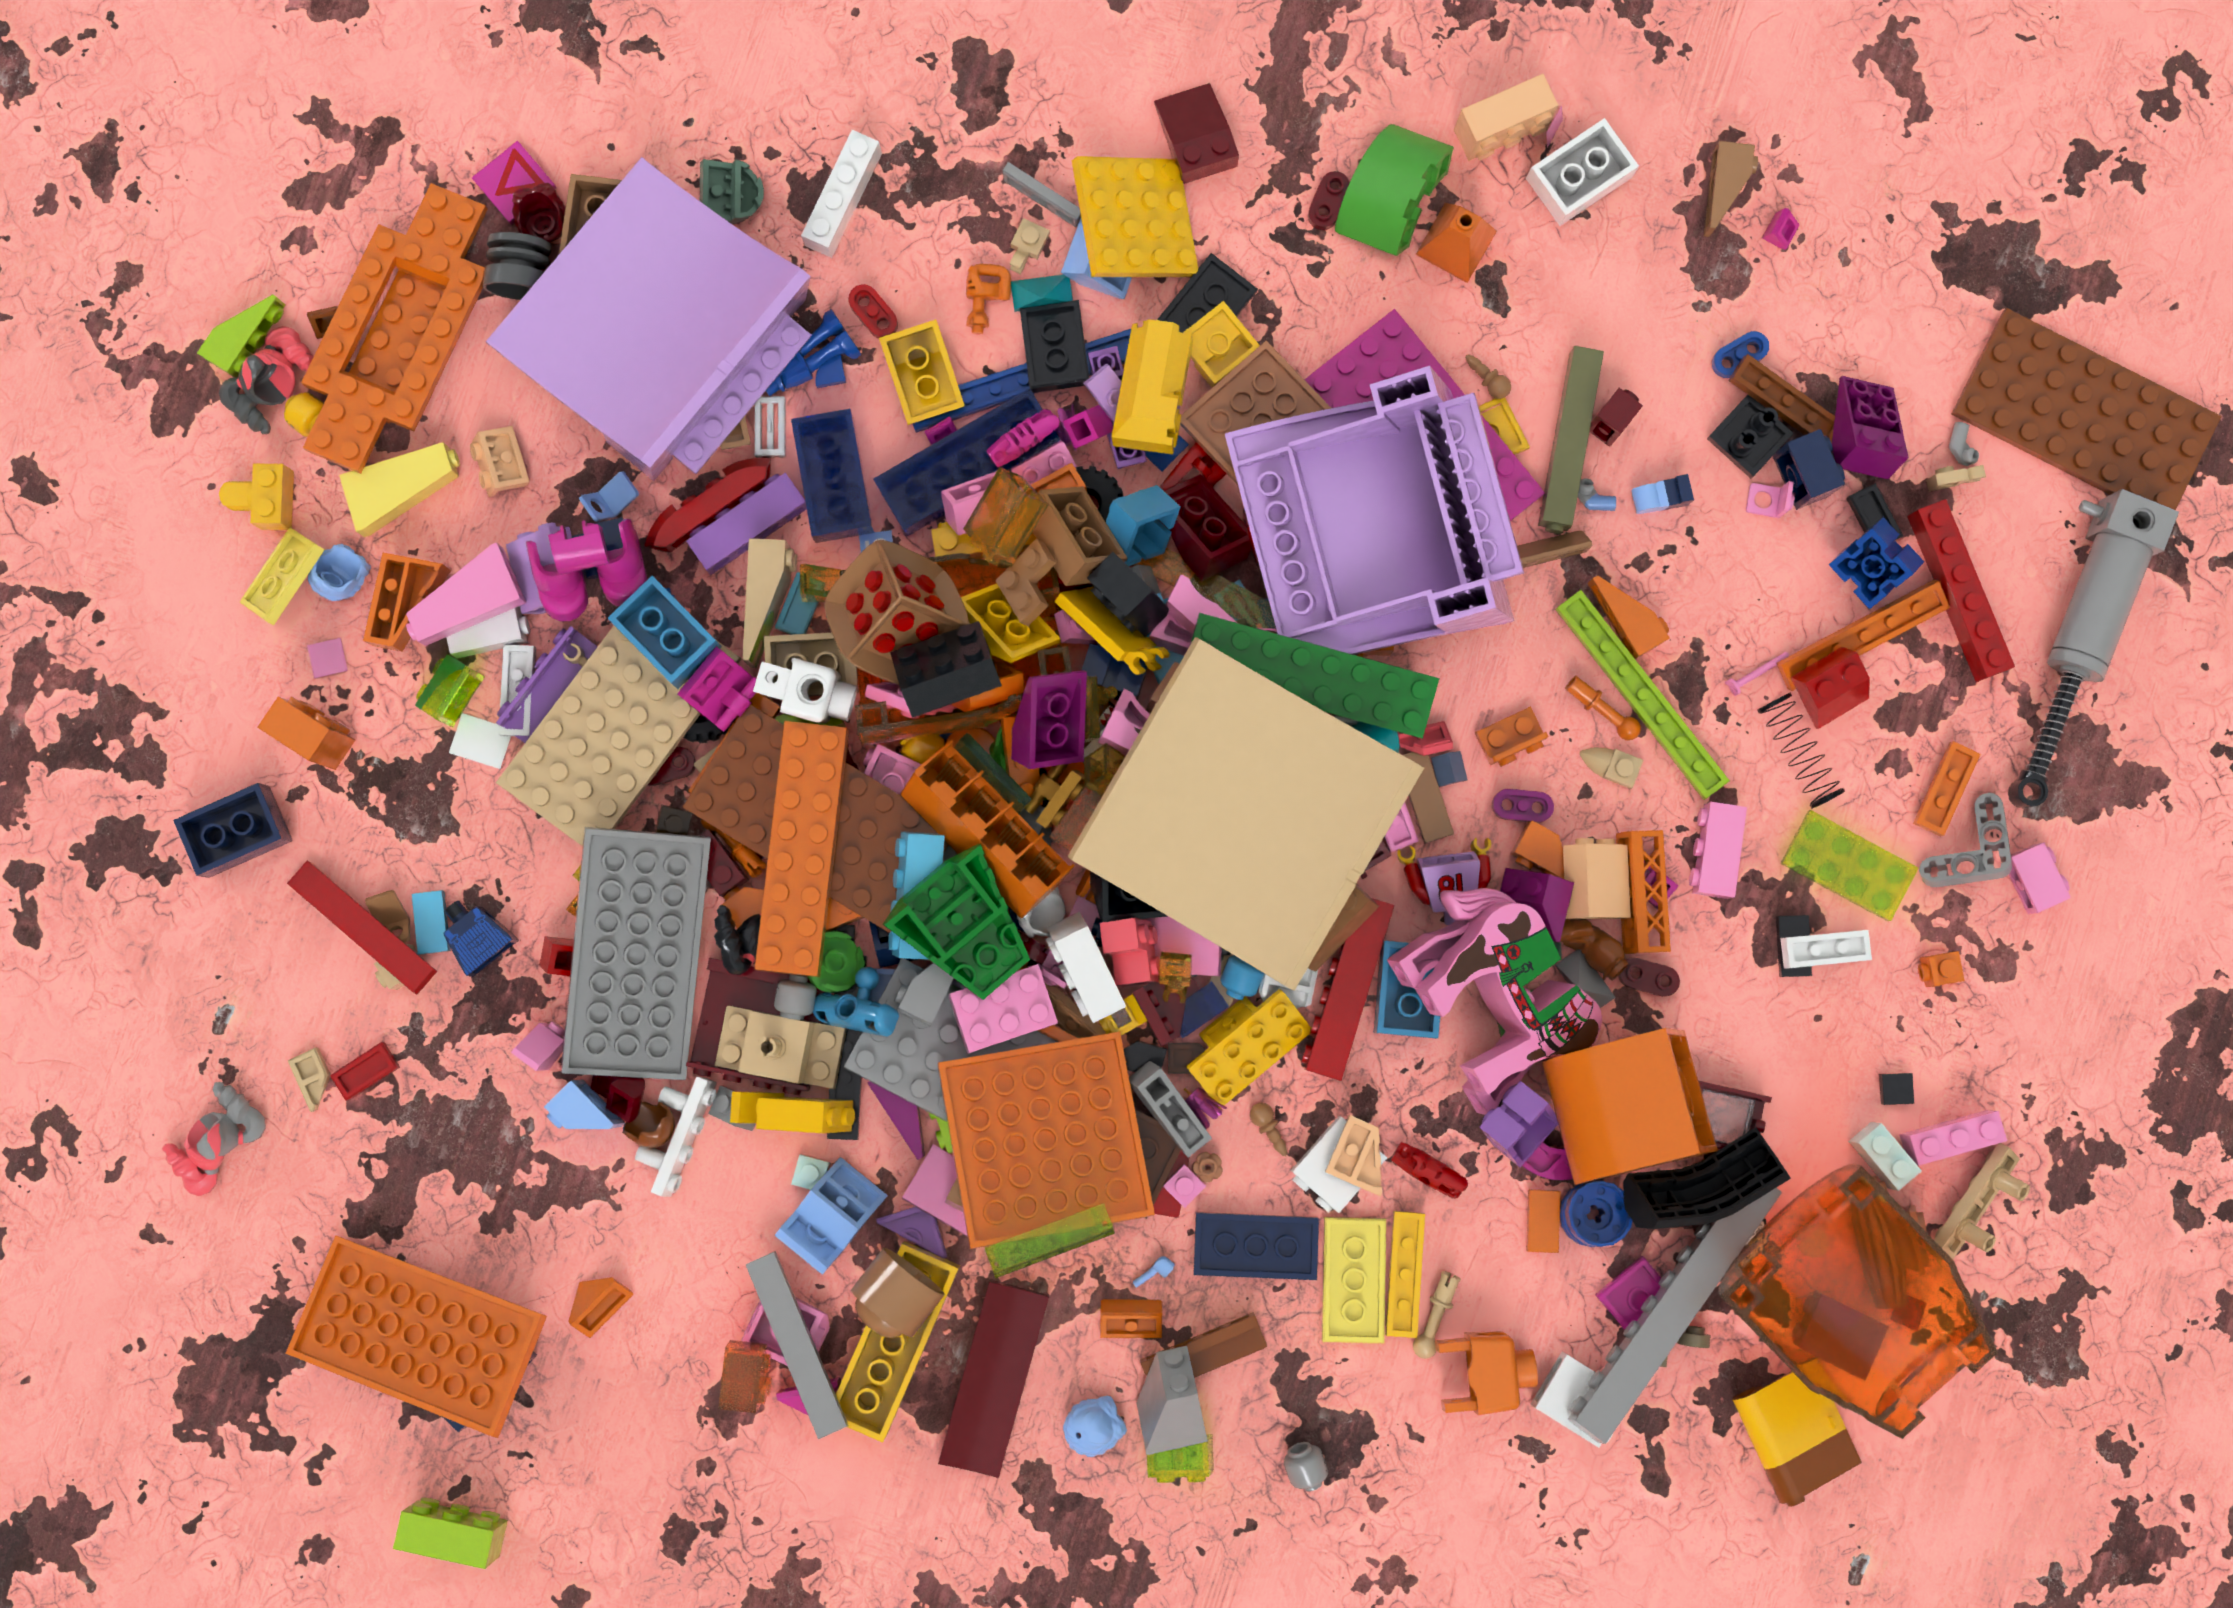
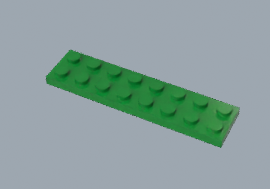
M1198 614L1191 643L1195 637L1201 639L1324 712L1423 739L1440 678L1207 614Z

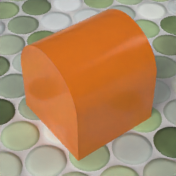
M1662 1028L1571 1052L1542 1062L1574 1185L1718 1151L1685 1030Z

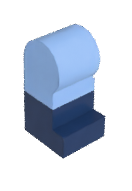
M1688 474L1642 485L1631 490L1636 514L1684 507L1694 501Z

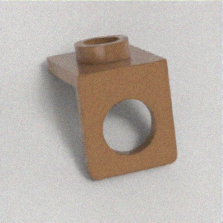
M394 890L365 899L366 906L377 920L391 932L402 929L403 931L398 938L404 943L410 941V918Z

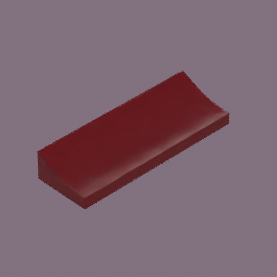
M990 1279L938 1464L999 1478L1047 1307L1048 1295Z

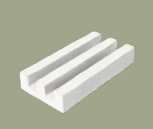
M785 396L760 397L755 403L754 456L756 458H762V456H767L768 458H774V456L786 457ZM774 403H778V449H774ZM762 404H767V449H762Z

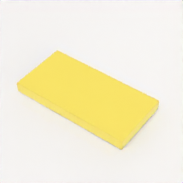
M1324 1217L1322 1342L1384 1343L1385 1218Z

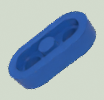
M1751 331L1722 347L1712 358L1713 371L1719 377L1730 378L1741 359L1747 354L1760 362L1769 351L1767 337L1760 332ZM1747 345L1755 346L1756 353H1750ZM1722 360L1730 361L1731 367L1725 368L1722 365Z

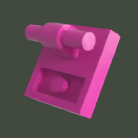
M716 646L677 695L724 732L737 716L741 717L751 705L750 700L756 694V692H753L756 678Z

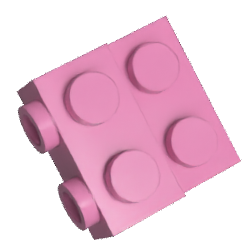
M877 744L875 750L869 749L863 761V765L867 766L864 774L901 795L902 790L914 771L922 765Z

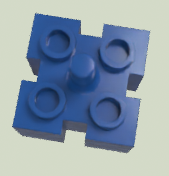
M1884 517L1870 527L1859 539H1856L1839 553L1829 564L1844 582L1850 578L1858 586L1853 592L1869 609L1886 597L1894 587L1897 588L1912 576L1924 563L1922 558L1909 544L1902 548L1895 541L1900 534Z

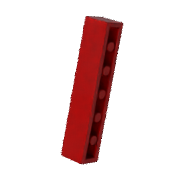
M1944 499L1923 507L1907 516L1932 578L1939 581L1950 606L1946 612L1975 682L2014 668L2015 664L1947 500Z
M1374 898L1372 899L1379 907L1340 946L1339 957L1332 958L1328 975L1333 977L1329 988L1323 987L1319 1004L1324 1005L1320 1017L1315 1015L1310 1029V1033L1315 1034L1312 1046H1305L1301 1062L1306 1064L1304 1070L1338 1081H1342L1395 906Z

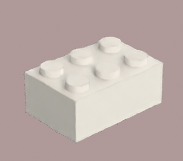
M1604 118L1532 166L1526 180L1558 225L1561 226L1630 180L1639 165Z
M1078 912L1047 927L1050 937L1045 940L1056 962L1063 961L1058 967L1069 989L1076 988L1071 994L1082 1016L1089 1015L1092 1022L1095 1023L1125 1008L1126 1005L1081 913Z

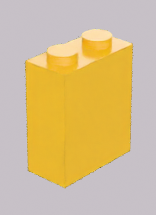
M787 1096L758 1098L756 1129L822 1134L850 1132L855 1120L853 1100Z

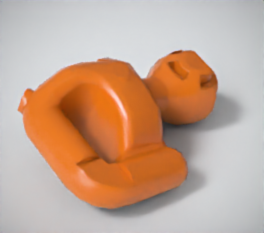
M980 263L974 266L971 265L968 269L966 297L973 300V308L967 316L966 326L972 328L973 334H983L984 328L989 327V318L984 311L985 301H1007L1011 298V275L1004 266ZM979 275L999 277L1000 279L997 283L983 282Z

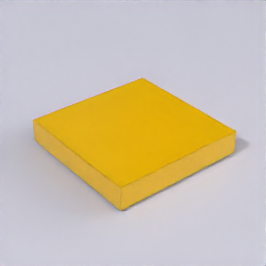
M1495 398L1479 406L1480 413L1490 409L1481 415L1514 455L1530 448L1506 398Z

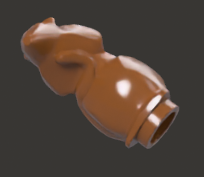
M1565 919L1561 939L1557 943H1563V945L1574 950L1580 949L1592 969L1603 973V980L1609 978L1613 981L1626 969L1629 963L1625 960L1623 947L1618 940L1602 929L1592 925L1586 919Z

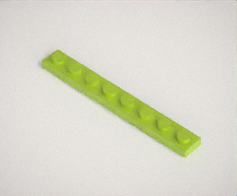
M1582 590L1558 606L1555 610L1703 800L1707 799L1727 784L1730 780Z

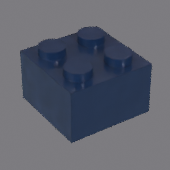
M1821 429L1787 442L1773 455L1784 484L1788 481L1794 482L1792 492H1795L1794 506L1796 510L1831 496L1845 485L1844 470L1839 463L1835 462L1831 453L1833 451L1832 443L1828 436L1823 435Z

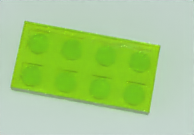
M1812 810L1807 811L1780 863L1887 922L1892 921L1919 869L1917 866Z

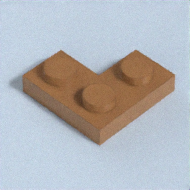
M1037 538L995 580L1020 623L1029 626L1049 606L1036 584L1057 563L1046 544Z

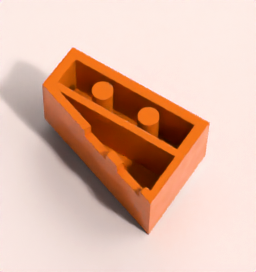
M382 552L363 641L374 647L403 652L411 638L406 628V624L410 623L406 613L441 586L451 570L441 563Z

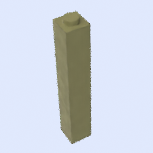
M1574 346L1569 353L1544 489L1545 494L1543 495L1538 526L1545 527V531L1550 533L1562 534L1563 531H1568L1573 525L1604 351Z

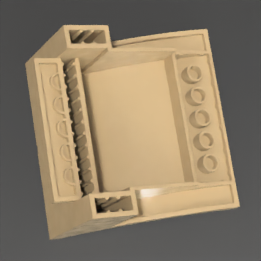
M1195 637L1067 857L1295 991L1354 890L1357 881L1364 873L1420 777L1424 767L1338 720Z

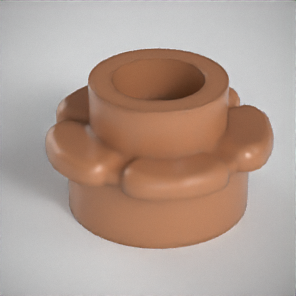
M1203 1152L1197 1156V1161L1193 1163V1172L1199 1176L1201 1181L1206 1183L1212 1182L1213 1179H1218L1223 1172L1221 1167L1222 1160L1215 1153ZM1209 1164L1211 1169L1206 1170L1205 1165Z

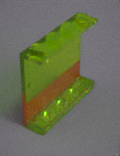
M1103 1203L985 1247V1251L994 1276L998 1278L1115 1234V1224L1111 1223ZM1104 1221H1107L1108 1224L1102 1225Z

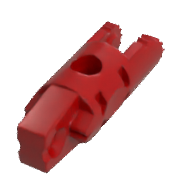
M1401 1142L1392 1155L1391 1161L1409 1175L1432 1189L1448 1195L1452 1199L1458 1198L1462 1194L1461 1192L1465 1191L1468 1187V1180L1458 1172L1426 1152Z

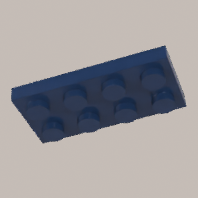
M1196 1212L1193 1275L1317 1280L1319 1218Z

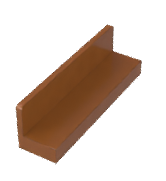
M1252 1312L1164 1350L1187 1346L1195 1378L1267 1347L1256 1316ZM1156 1353L1140 1359L1146 1376Z

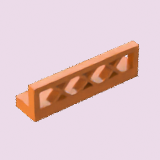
M1663 830L1616 833V844L1628 845L1631 918H1621L1624 953L1671 952ZM1642 837H1654V851L1650 856L1643 850ZM1649 866L1656 872V881L1652 886L1645 881V871ZM1651 897L1658 903V911L1654 916L1647 911L1646 903ZM1653 927L1660 933V946H1649L1648 933Z

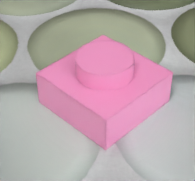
M1183 1164L1163 1187L1185 1208L1206 1185Z

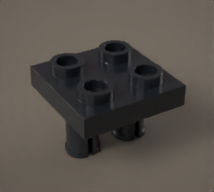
M1747 395L1709 435L1707 440L1751 479L1794 433L1778 420L1779 416L1775 409L1765 408Z

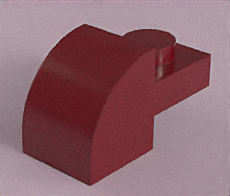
M593 1075L590 1089L607 1099L605 1107L607 1110L630 1123L640 1113L645 1080L644 1078Z

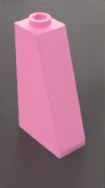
M497 542L490 545L406 613L410 622L406 624V628L413 641L417 640V642L427 646L526 603L504 548Z

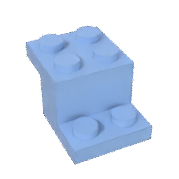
M840 1157L814 1185L795 1212L779 1228L774 1236L823 1275L888 1195Z

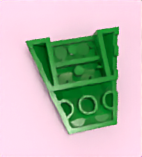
M977 844L947 859L900 898L883 925L984 1000L1025 965L1030 958L1017 927L1009 915L1004 897L999 892L995 876L984 857L985 853L982 846Z

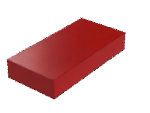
M380 1042L331 1074L330 1077L345 1101H350L399 1069L400 1066L386 1043Z

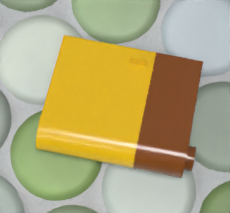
M1810 1360L1763 1387L1747 1389L1732 1398L1779 1503H1787L1788 1507L1796 1506L1805 1501V1495L1862 1463L1815 1360Z

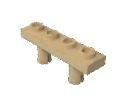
M1998 1143L1996 1148L1989 1152L1984 1166L1978 1175L1971 1179L1968 1190L1962 1199L1955 1203L1952 1208V1214L1946 1223L1937 1230L1932 1245L1951 1260L1955 1258L1965 1241L1985 1252H1989L1996 1242L1994 1235L1976 1225L1999 1190L2019 1201H2023L2027 1197L2030 1186L2010 1175L2020 1160L2010 1147Z

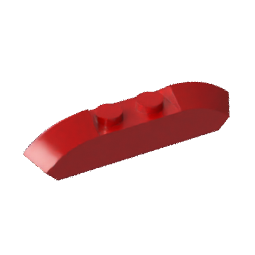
M750 458L735 462L722 469L726 477L712 480L706 485V491L697 497L692 495L686 498L680 504V509L676 510L673 504H671L655 520L648 533L645 547L668 553L680 547L691 538L690 533L702 525L707 527L716 521L715 516L726 508L732 510L739 505V500L745 494L751 491L756 493L765 487L764 483L771 475V459Z

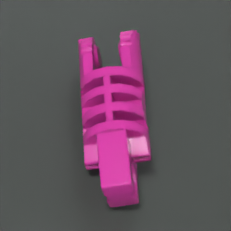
M1043 409L1003 434L986 452L991 461L997 467H1000L1019 458L1024 452L1026 453L1030 448L1036 446L1037 443L1042 442L1043 438L1058 428L1060 425L1059 418L1050 410Z

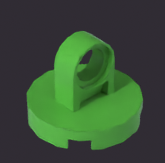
M839 931L825 933L821 976H807L810 982L821 991L838 993L848 990L855 984L857 971L864 967L863 951L860 946L857 947L851 940L852 937L846 933Z

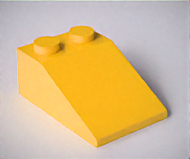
M936 319L879 338L908 425L965 406Z
M997 583L961 597L967 611L969 623L980 622L991 655L1012 663L1060 643L1061 638L1040 616L1029 626L1020 623Z

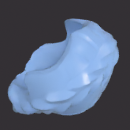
M342 543L333 545L332 548L324 550L308 574V582L314 592L328 600L340 601L348 599L360 590L365 576L369 574L371 565L366 562L363 556L356 554L349 546Z
M1108 1395L1101 1396L1098 1399L1080 1401L1079 1404L1072 1407L1063 1425L1065 1439L1070 1448L1078 1454L1086 1455L1087 1457L1104 1454L1106 1450L1113 1448L1127 1431L1125 1422L1117 1413L1114 1400Z

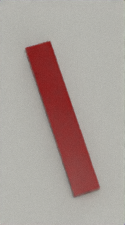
M308 860L287 882L291 888L416 995L437 973L435 968Z

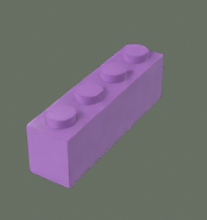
M786 472L781 476L779 474L773 475L765 481V487L756 493L751 491L745 494L739 500L740 504L732 510L730 508L722 510L715 516L716 521L707 527L705 525L699 526L690 533L691 538L686 542L710 575L748 550L749 538L765 539L809 508L807 502Z

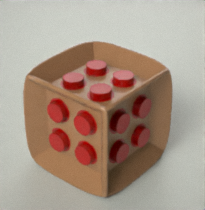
M885 540L873 542L856 557L833 585L824 604L829 627L842 655L859 669L896 685H899L890 652L969 624L964 603L947 572L932 560L903 546Z

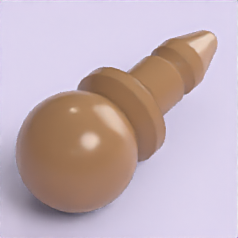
M1470 354L1466 355L1465 358L1470 368L1475 370V373L1484 379L1481 385L1487 386L1488 392L1492 397L1502 399L1509 395L1511 382L1506 376L1498 375L1497 369L1490 372V369L1485 364H1482L1478 358Z
M1266 1103L1255 1104L1250 1110L1251 1122L1260 1127V1134L1266 1132L1275 1150L1282 1156H1286L1288 1153L1286 1144L1281 1139L1278 1129L1275 1128L1279 1122L1273 1119V1109Z

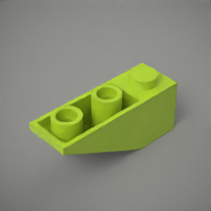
M272 294L214 327L197 354L232 377H239L243 362L248 356L254 354L256 349L264 345L265 337L271 326L281 319L285 304Z

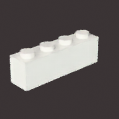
M851 130L801 234L806 247L830 258L833 257L882 155L879 141Z

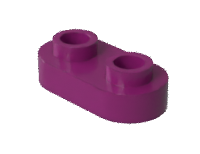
M1504 789L1494 796L1492 809L1497 817L1504 820L1522 822L1533 820L1536 823H1540L1551 817L1554 811V803L1551 797L1544 792ZM1503 800L1511 801L1512 808L1510 810L1503 809ZM1533 803L1541 804L1542 811L1540 813H1535L1532 810Z

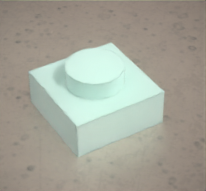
M800 1154L791 1185L811 1190L828 1171L830 1162Z

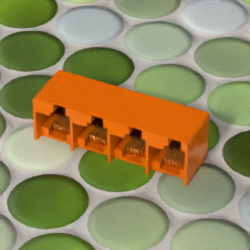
M951 739L914 771L902 790L901 795L938 834L945 836L944 840L957 854L977 844H981L985 853L984 857L989 868L992 869L1001 896L1004 897L1006 904L1018 917L1024 918L1059 886L1075 865L1069 866L1044 841L1042 837L1045 834L1042 832L1039 835L1012 808L1014 802L1008 803L982 777L984 771L981 770L978 773L952 746L954 741Z

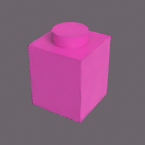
M1100 405L1063 421L1075 449L1113 431L1111 419Z

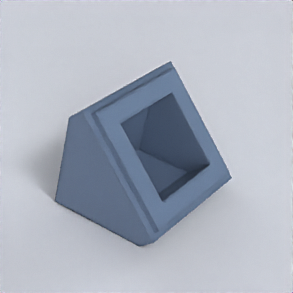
M1461 751L1448 752L1431 758L1439 787L1468 780Z

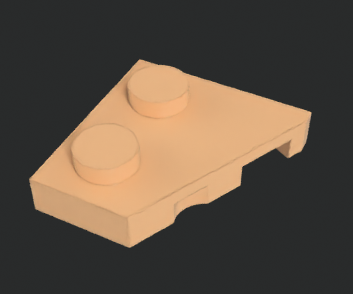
M1349 1115L1325 1172L1381 1197L1379 1128Z

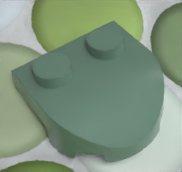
M703 159L700 162L699 201L729 223L738 224L747 220L760 207L764 197L763 183L761 178H757L754 172L749 169L750 165L743 161L734 160L733 163Z

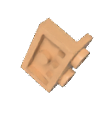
M513 426L477 432L470 444V452L473 460L478 462L480 468L479 482L482 489H486L488 497L495 496L498 491L527 486L530 481Z

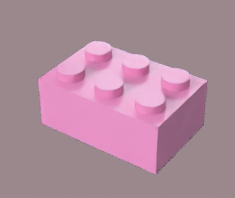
M1039 964L1016 971L984 1000L967 988L948 995L967 1054L1058 1023Z

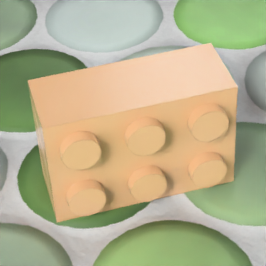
M1541 74L1461 109L1454 132L1468 161L1475 158L1483 160L1494 154L1495 149L1502 146L1506 149L1511 148L1521 142V138L1529 134L1535 137L1547 131L1559 105L1544 74Z

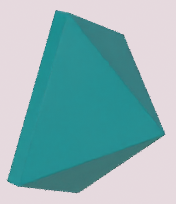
M1064 274L1011 281L1014 312L1020 311V308L1073 301L1070 278Z

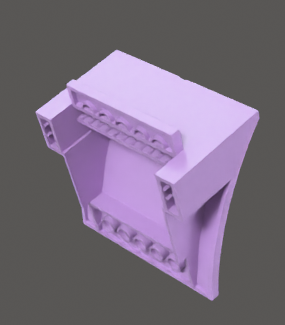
M641 157L486 340V343L600 431L612 448L651 480L655 481L671 462L673 456L693 473L697 474L811 338L812 335L791 318L806 300L811 276L802 268L776 254L729 223Z
M1427 366L1370 384L1374 401L1297 415L1225 433L1278 634L1356 655L1399 644L1502 625L1514 621L1503 580L1524 574V569L1474 392L1453 399L1452 391L1432 367Z

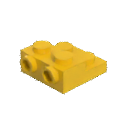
M1224 301L1187 329L1192 332L1193 337L1190 358L1195 363L1194 367L1211 388L1260 346Z

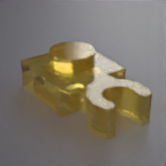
M1161 952L1159 984H1166L1163 992L1164 1002H1168L1170 993L1179 994L1180 1003L1185 1002L1187 987H1190L1191 954Z

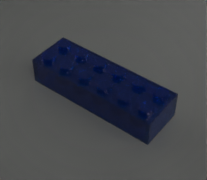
M1030 388L873 478L877 489L906 537L945 515L941 495L942 490L995 471L1006 480L1013 476L1011 468L1061 440L1057 432L1053 430L1051 434L1043 438L1042 442L1037 443L1036 446L1030 448L1026 453L1024 452L1019 458L1000 467H997L988 456L986 450L1003 434L1015 428L1026 418H1030L1043 410Z

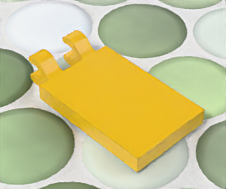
M1093 587L1061 592L1055 603L1117 661H1124L1134 674L1139 675L1146 672L1140 665V658L1150 670L1156 671L1162 668L1156 661V654L1161 659L1170 656L1166 648H1155L1156 644L1147 636L1144 637L1138 630L1132 634L1090 591Z

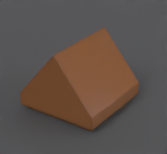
M338 306L307 312V317L317 339L323 338Z

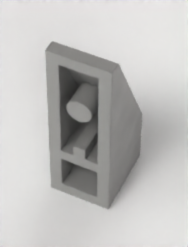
M933 963L913 978L908 987L902 984L894 1000L899 1003L896 1010L930 1027L954 978Z
M1149 1061L1129 1077L1130 1086L1142 1103L1188 1158L1212 1139L1161 1067Z

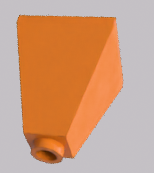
M1444 203L1416 255L1468 283L1497 231L1483 218L1458 205Z

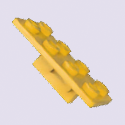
M1278 989L1257 1008L1244 996L1243 1000L1236 1002L1198 1034L1209 1048L1188 1064L1187 1069L1208 1095L1224 1106L1310 1034L1311 1027L1281 989Z

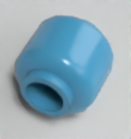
M1233 955L1228 958L1220 981L1227 989V995L1243 1000L1244 996L1251 997L1257 994L1264 973Z

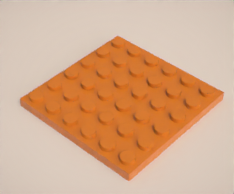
M1120 1032L938 1062L940 1083L970 1249L1155 1215Z

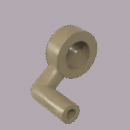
M1688 1326L1677 1343L1690 1347L1710 1348L1711 1335L1705 1334V1328ZM1668 1356L1660 1367H1667Z

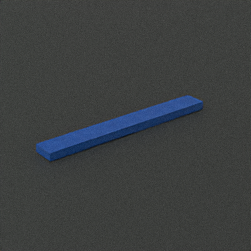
M1131 329L1085 343L1089 376L1092 375L1088 357L1090 352L1117 346L1122 365L1125 364ZM1027 363L958 385L964 407L913 423V426L917 433L933 427L949 416L953 421L1035 394L1030 392Z

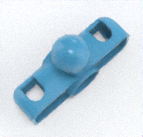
M862 967L857 971L855 975V982L859 987L857 997L851 994L832 995L824 992L815 998L813 1014L826 1025L880 1036H890L899 1018V1012L892 1006L868 1001L870 991L877 987L879 983V975L872 967ZM874 1022L877 1031L870 1029L868 1026Z

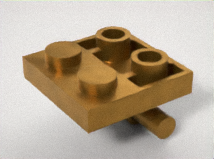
M1068 764L1052 766L1047 774L1043 773L1033 787L1035 791L1023 806L1026 811L1034 814L1044 798L1050 801L1036 820L1044 828L1060 825L1069 813V810L1066 808L1071 799L1073 801L1078 800L1088 786L1083 783L1087 776L1079 770H1072L1062 785L1057 782Z

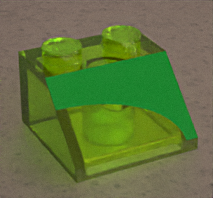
M447 654L445 658L439 659L432 671L434 675L430 682L424 684L418 691L416 696L418 701L415 706L434 719L453 728L485 676Z

